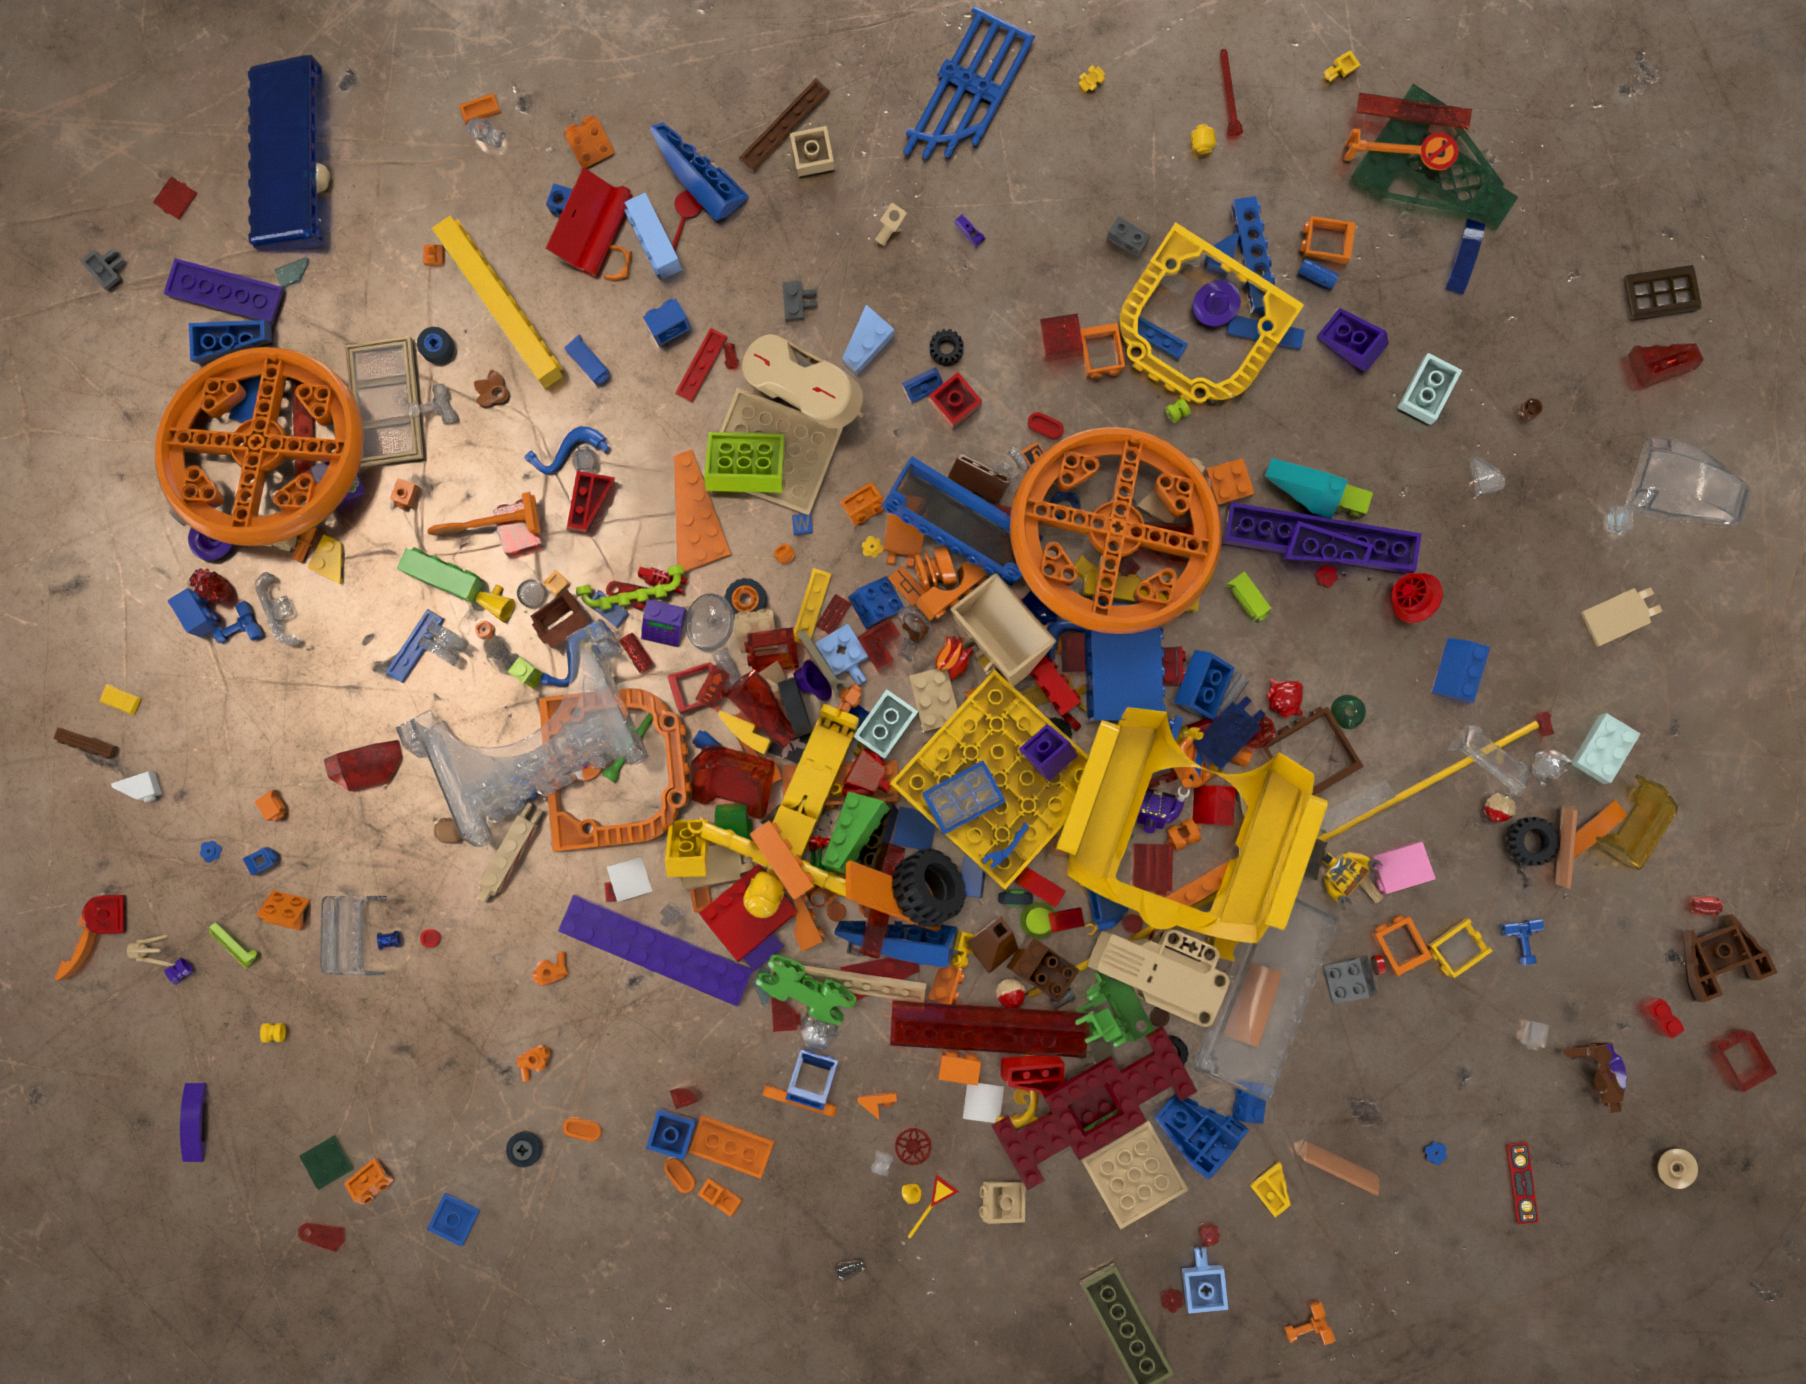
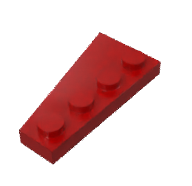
M891 957L840 967L841 971L900 980L920 972L919 964ZM853 993L856 1001L869 996Z

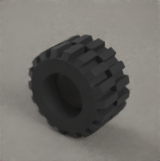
M1527 817L1517 820V823L1511 825L1512 829L1507 831L1509 837H1505V841L1509 843V845H1506V849L1511 851L1508 854L1511 857H1515L1514 860L1521 862L1522 865L1537 866L1552 861L1551 857H1556L1557 855L1555 850L1560 849V845H1557V842L1561 841L1560 837L1556 836L1559 832L1557 829H1553L1554 825L1552 823H1547V819H1540V817ZM1529 830L1536 831L1541 838V846L1535 853L1528 851L1524 844V837Z

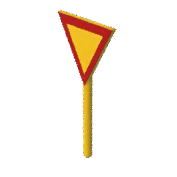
M937 1174L935 1176L931 1204L909 1233L908 1238L914 1235L934 1205L959 1192Z

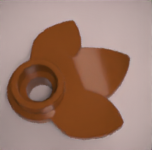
M495 370L489 371L488 380H477L473 383L476 391L480 394L476 399V403L481 406L487 407L493 403L500 404L508 399L509 392L504 386V379ZM502 392L501 397H497L496 394Z

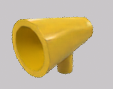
M496 584L491 594L479 592L476 595L475 601L501 622H505L510 618L515 608V600L499 596L503 587Z

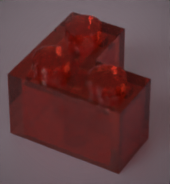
M889 617L858 636L857 639L877 672L894 663L885 645L900 637V633Z

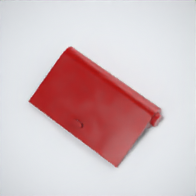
M582 168L545 249L580 271L596 277L625 215L624 210L627 209L625 202L633 197L631 190L625 186L613 187L586 168Z

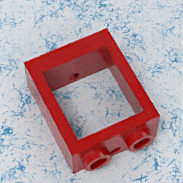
M708 662L667 676L678 713L682 714L724 700L723 695L726 693L723 684H720L719 686L714 685L717 687V696H714L712 699L708 698L711 700L710 703L702 700L686 705L678 682L679 679L709 670L711 676L719 673L717 665L713 666L712 662Z

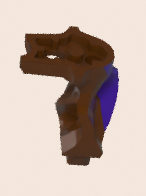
M1591 1042L1567 1046V1049L1563 1050L1567 1058L1587 1057L1599 1062L1600 1068L1594 1077V1083L1600 1093L1601 1102L1607 1103L1609 1113L1621 1112V1101H1623L1626 1088L1627 1074L1621 1056L1617 1055L1614 1051L1613 1043Z

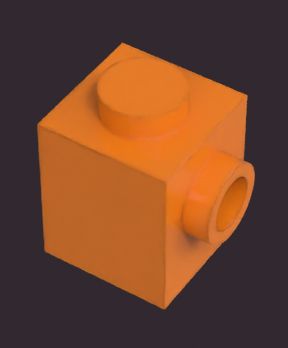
M397 478L390 500L395 502L394 506L401 509L406 507L412 508L420 487L415 483Z

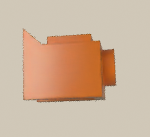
M271 790L254 801L266 821L277 822L286 813L284 804L277 797L278 790Z

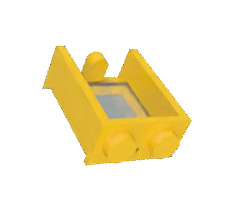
M1464 918L1460 923L1428 944L1430 955L1435 961L1439 960L1442 965L1440 969L1446 976L1450 975V977L1456 978L1493 951L1485 945L1481 939V934L1474 930L1470 924L1471 920L1468 918Z

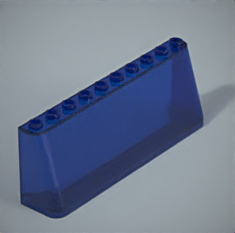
M302 55L251 66L248 71L250 88L248 89L250 106L248 107L250 124L248 125L250 142L248 143L250 160L248 161L250 178L248 180L250 215L248 216V221L251 226V233H249L248 239L249 243L258 251L323 247V237L318 236L320 225L317 223L316 81H319L318 76H322V66L312 55Z

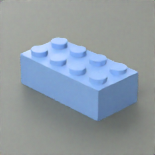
M646 193L626 201L627 209L624 211L656 276L660 274L663 280L682 271L678 257Z

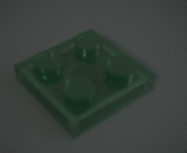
M336 1135L299 1156L317 1190L354 1169Z

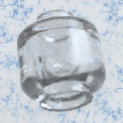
M589 446L578 447V450L572 453L573 469L575 471L593 473V470L597 468L596 452L589 450Z

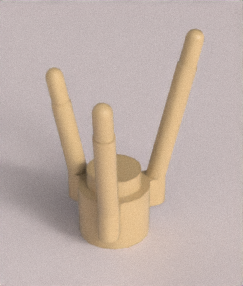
M167 935L137 940L136 943L128 944L127 956L129 958H136V961H144L167 967L175 965L144 957L147 953L161 951V949L148 948L144 944L166 939Z

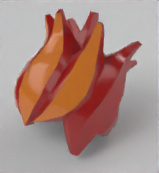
M945 636V645L935 658L936 669L949 670L950 678L954 680L958 674L963 675L966 672L969 656L975 652L972 651L974 648L971 647L963 650L962 637H959L957 640L955 636H952V639Z

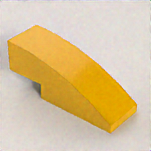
M719 710L718 715L736 737L752 749L766 755L771 740L755 734L757 726Z

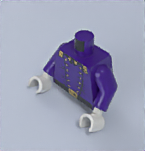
M1182 786L1179 787V797L1176 799L1177 795L1147 788L1136 821L1144 824V831L1146 833H1154L1156 828L1163 829L1165 824L1172 823L1180 816L1185 803L1183 800L1189 796V789L1186 795H1182L1180 793Z

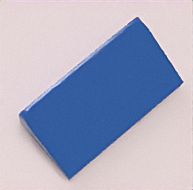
M934 367L903 382L902 386L910 402L913 403L931 394L943 384L939 371Z

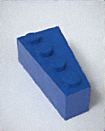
M264 320L188 323L190 361L198 364L272 342L271 323Z

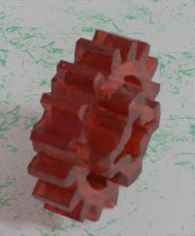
M202 568L195 570L189 578V585L194 587L193 591L198 592V596H202L206 601L210 599L213 603L217 601L221 604L228 599L232 592L230 590L231 586L227 585V580L222 579V575L215 571L210 572L207 568L205 571Z

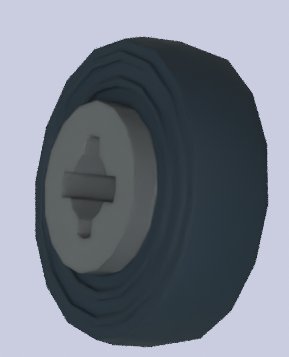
M524 1131L512 1136L506 1146V1154L509 1161L513 1165L523 1168L532 1166L537 1162L542 1150L537 1136Z

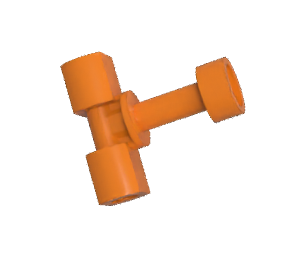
M1321 1301L1309 1304L1313 1315L1310 1318L1311 1323L1297 1328H1293L1292 1325L1284 1327L1289 1343L1298 1341L1297 1336L1313 1330L1316 1334H1320L1324 1345L1336 1341L1331 1327L1326 1323L1325 1316L1327 1315Z

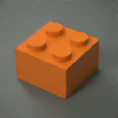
M1243 458L1207 468L1204 472V476L1215 496L1218 508L1229 505L1231 502L1236 503L1250 499L1255 494Z
M946 1050V1053L941 1054L938 1079L978 1086L981 1060L976 1054L965 1053V1056L958 1055L957 1051Z

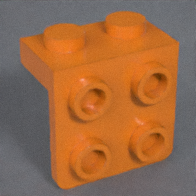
M592 115L586 116L582 119V123L575 125V123L571 124L563 132L582 168H587L614 153V148L596 115L593 117Z

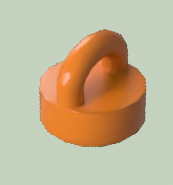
M785 543L776 548L774 557L781 564H787L794 559L795 552L789 544Z

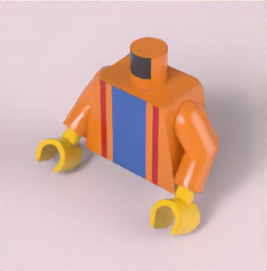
M1192 727L1188 731V737H1185L1178 746L1193 762L1208 769L1192 742L1193 739H1202L1204 733L1198 732L1200 728ZM1221 763L1211 764L1209 767L1210 771L1217 773L1225 772L1224 769L1218 770ZM1174 767L1185 788L1200 787L1211 780L1213 775H1217L1200 768Z

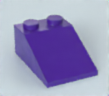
M1341 308L1317 335L1318 339L1346 361L1365 372L1389 344L1385 330Z

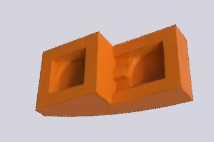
M710 1178L706 1180L698 1193V1196L712 1206L719 1208L729 1217L735 1215L743 1202L737 1195Z

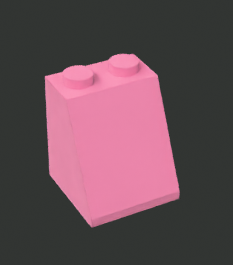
M1413 842L1370 857L1372 860L1377 859L1383 864V866L1380 864L1374 866V869L1379 871V873H1375L1377 877L1375 883L1377 889L1382 891V894L1392 893L1436 879L1423 842Z

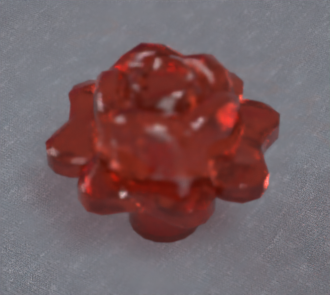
M1213 1225L1209 1229L1204 1227L1200 1229L1199 1234L1203 1236L1204 1247L1214 1246L1219 1242L1218 1226Z

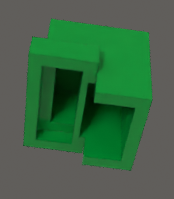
M747 802L716 805L715 822L713 825L724 830H732L736 835L753 840L750 836V833L753 832L752 819H748Z

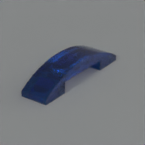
M1466 219L1460 246L1446 283V290L1464 294L1481 246L1485 229L1484 223Z

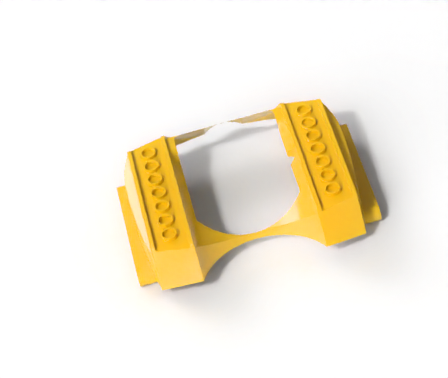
M1127 707L1118 725L1101 720L1056 849L1069 853L1068 876L1097 894L1138 911L1142 919L1156 929H1169L1177 925L1202 934L1246 943H1257L1269 926L1284 930L1328 805V800L1312 795L1315 774L1280 752L1263 766L1249 772L1223 774L1210 771L1231 783L1245 800L1248 809L1235 844L1239 848V855L1234 860L1230 859L1212 909L1209 912H1203L1122 883L1116 879V873L1129 842L1152 773L1173 767H1194L1207 771L1210 770L1193 762L1177 745L1169 727L1167 712Z

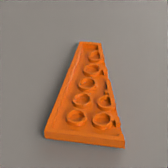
M690 449L674 455L677 565H683L685 573L731 556V552L709 493L706 491L705 482L693 450Z

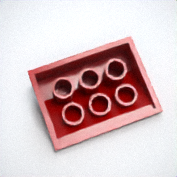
M757 864L699 912V915L738 962L798 913L785 894L776 913L770 917H755L745 908L743 898L751 883V879H754L756 874L761 871L767 872L760 864Z

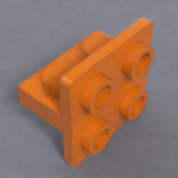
M273 890L257 912V917L263 918V922L300 931L303 927V911L309 904V899Z

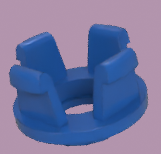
M1058 491L1050 501V503L1057 505L1061 501H1068L1072 508L1081 509L1080 498L1075 492ZM1055 514L1058 520L1064 519L1061 514Z

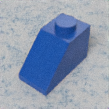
M1235 232L1213 246L1233 259L1239 233ZM1207 255L1205 256L1206 269L1224 274L1229 273L1220 267V263Z

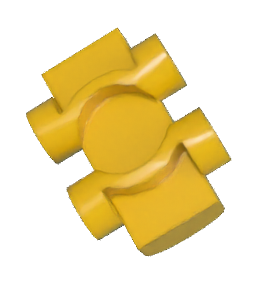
M1092 65L1088 69V75L1085 72L1080 75L1081 81L1079 86L1085 92L1089 89L1091 91L1095 90L1097 82L1101 84L1105 81L1104 76L1106 73L1099 66L1095 68Z

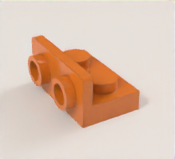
M872 482L839 501L854 526L865 522L866 519L884 509L881 507L884 499Z
M949 964L948 968L938 967L929 999L947 1004L948 1006H951L952 1002L956 1003L959 995L956 988L958 984H962L965 973H962V968L957 969L955 968L956 966Z
M373 1158L349 1178L344 1185L354 1202L365 1205L370 1203L379 1192L388 1188L394 1179L386 1174L379 1160Z

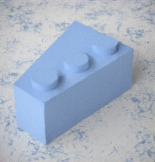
M867 305L842 357L843 365L856 376L861 373L895 335L894 328Z

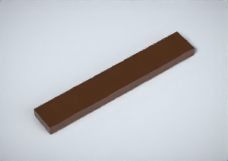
M815 78L739 159L754 172L830 93L829 89Z

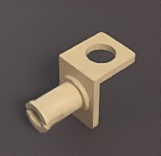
M891 203L880 220L884 226L875 240L885 246L893 232H900L902 230L899 226L907 212L896 204ZM893 210H897L900 214L897 221H892L889 217L890 212Z

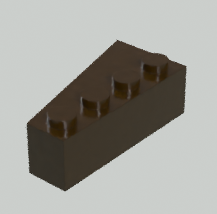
M886 803L890 809L880 820L881 823L878 828H875L867 845H864L859 852L860 855L855 861L856 863L880 872L882 871L899 811L893 803Z

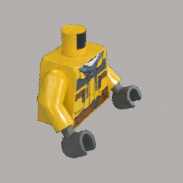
M1326 852L1320 859L1328 867L1323 873L1327 893L1336 902H1339L1343 910H1346V907L1343 905L1344 902H1349L1352 905L1351 899L1348 896L1369 873V867L1373 872L1379 873L1377 869H1374V866L1377 864L1383 866L1377 859L1372 860L1367 856L1352 852L1339 854L1336 858Z

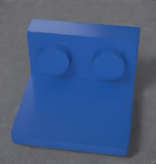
M887 576L858 588L848 597L866 630L875 626L879 621L905 609Z

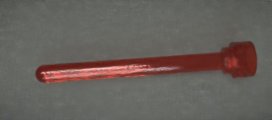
M1221 49L1220 56L1230 117L1229 126L1227 127L1228 135L1239 136L1243 133V127L1237 119L1228 52L1226 49Z

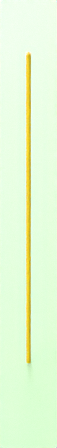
M1534 721L1325 832L1316 838L1314 847L1539 728V724L1537 721ZM1219 890L1189 907L1198 910L1213 902ZM1149 926L1126 940L1132 942L1139 938H1145L1153 934L1156 928ZM1089 959L1075 966L1080 970L1078 973L1089 968L1087 965ZM1035 987L1027 991L1031 999L1042 993V991Z

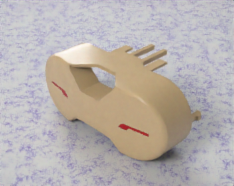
M774 334L761 336L748 347L742 362L743 375L748 383L772 398L780 397L801 409L802 413L827 428H841L852 422L857 415L861 418L864 414L859 412L863 402L862 389L854 378L839 367L808 353L792 342ZM796 352L813 365L805 368L798 365Z

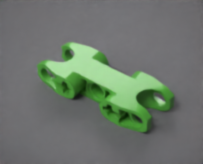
M771 955L768 965L777 973L776 975L764 972L759 973L756 983L770 996L781 1001H786L788 997H791L807 1005V1012L812 1017L829 1024L841 1025L844 1015L835 1006L853 1008L856 1003L854 994L840 983L827 979L822 984L805 975L806 970L802 964L783 956Z

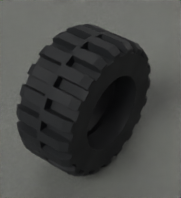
M928 848L919 850L901 860L895 867L892 879H894L892 881L894 899H897L898 907L904 911L903 914L906 917H910V921L913 923H918V925L923 927H934L958 915L965 903L963 900L966 898V892H964L966 888L965 882L962 881L963 876L961 872H958L957 865L951 862V858L944 856V853ZM925 881H926V882L928 883V885L930 886L933 895H932V894L930 893V891L928 890Z

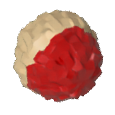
M1497 792L1487 799L1485 811L1490 820L1501 823L1516 815L1515 800L1510 797H1505Z
M1010 978L998 984L996 997L1002 1005L1012 1010L1023 1005L1027 990L1020 979Z

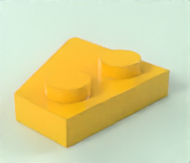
M323 535L307 569L342 584L341 567H343V560L341 555L343 553V543Z
M1278 1161L1250 1184V1187L1275 1218L1291 1206L1286 1190L1287 1186L1283 1176L1282 1164Z

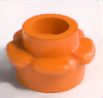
M487 620L480 621L475 626L476 635L481 639L490 638L492 631H494L493 625Z

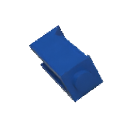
M580 334L564 347L568 355L595 385L602 384L608 379L610 374L608 368L583 342Z

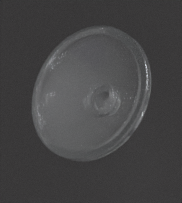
M708 593L698 597L692 603L685 623L686 633L690 642L701 650L713 651L722 647L728 641L734 628V612L730 603L723 596Z

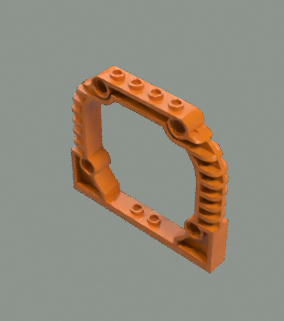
M636 688L539 698L553 852L644 842L655 839L666 832L676 820L679 809L685 808L690 800L689 793H692L691 782H688L687 774H690L689 763H686L685 756L688 755L687 744H684L686 727L685 724H682L681 717L670 712L664 702L656 695ZM581 709L582 716L576 719L575 712ZM623 709H643L653 715L655 729L665 737L669 785L663 790L661 795L662 808L650 819L636 823L600 826L599 822L594 819H583L580 821L570 812L561 811L560 789L562 788L561 778H558L560 762L556 757L555 737L562 736L573 723H586L590 718V714ZM670 717H673L675 720L672 727L667 726V720ZM680 793L682 795V801L681 803L676 804L674 801V797L676 794ZM591 823L593 826V830L591 833L588 834L586 832V826L587 824Z

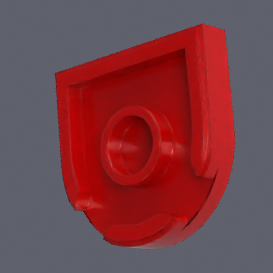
M123 894L100 895L88 900L82 910L84 926L95 934L124 933Z

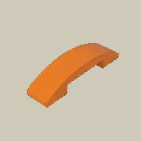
M1616 800L1609 803L1599 811L1598 815L1576 831L1574 858L1603 838L1628 815Z
M81 915L78 925L85 927ZM86 927L84 928L71 960L61 962L54 978L55 980H66L81 967L92 949L96 937L95 933L89 931Z

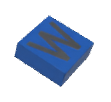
M811 513L810 515H792L794 535L813 533Z

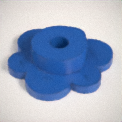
M213 840L209 843L203 842L201 844L200 856L204 857L205 862L210 863L213 860L219 859L222 847Z
M1432 1142L1431 1146H1426L1427 1160L1435 1165H1440L1442 1160L1447 1158L1445 1153L1447 1150L1444 1144L1438 1145L1437 1142Z

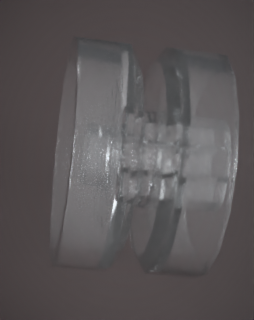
M431 622L427 632L434 636L435 640L422 636L418 645L455 666L459 656L450 649L454 648L464 652L469 643L459 638L458 634L444 626L442 628Z

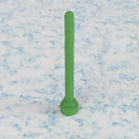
M648 713L612 767L609 766L608 769L605 768L602 775L613 783L618 778V770L653 721L652 714Z

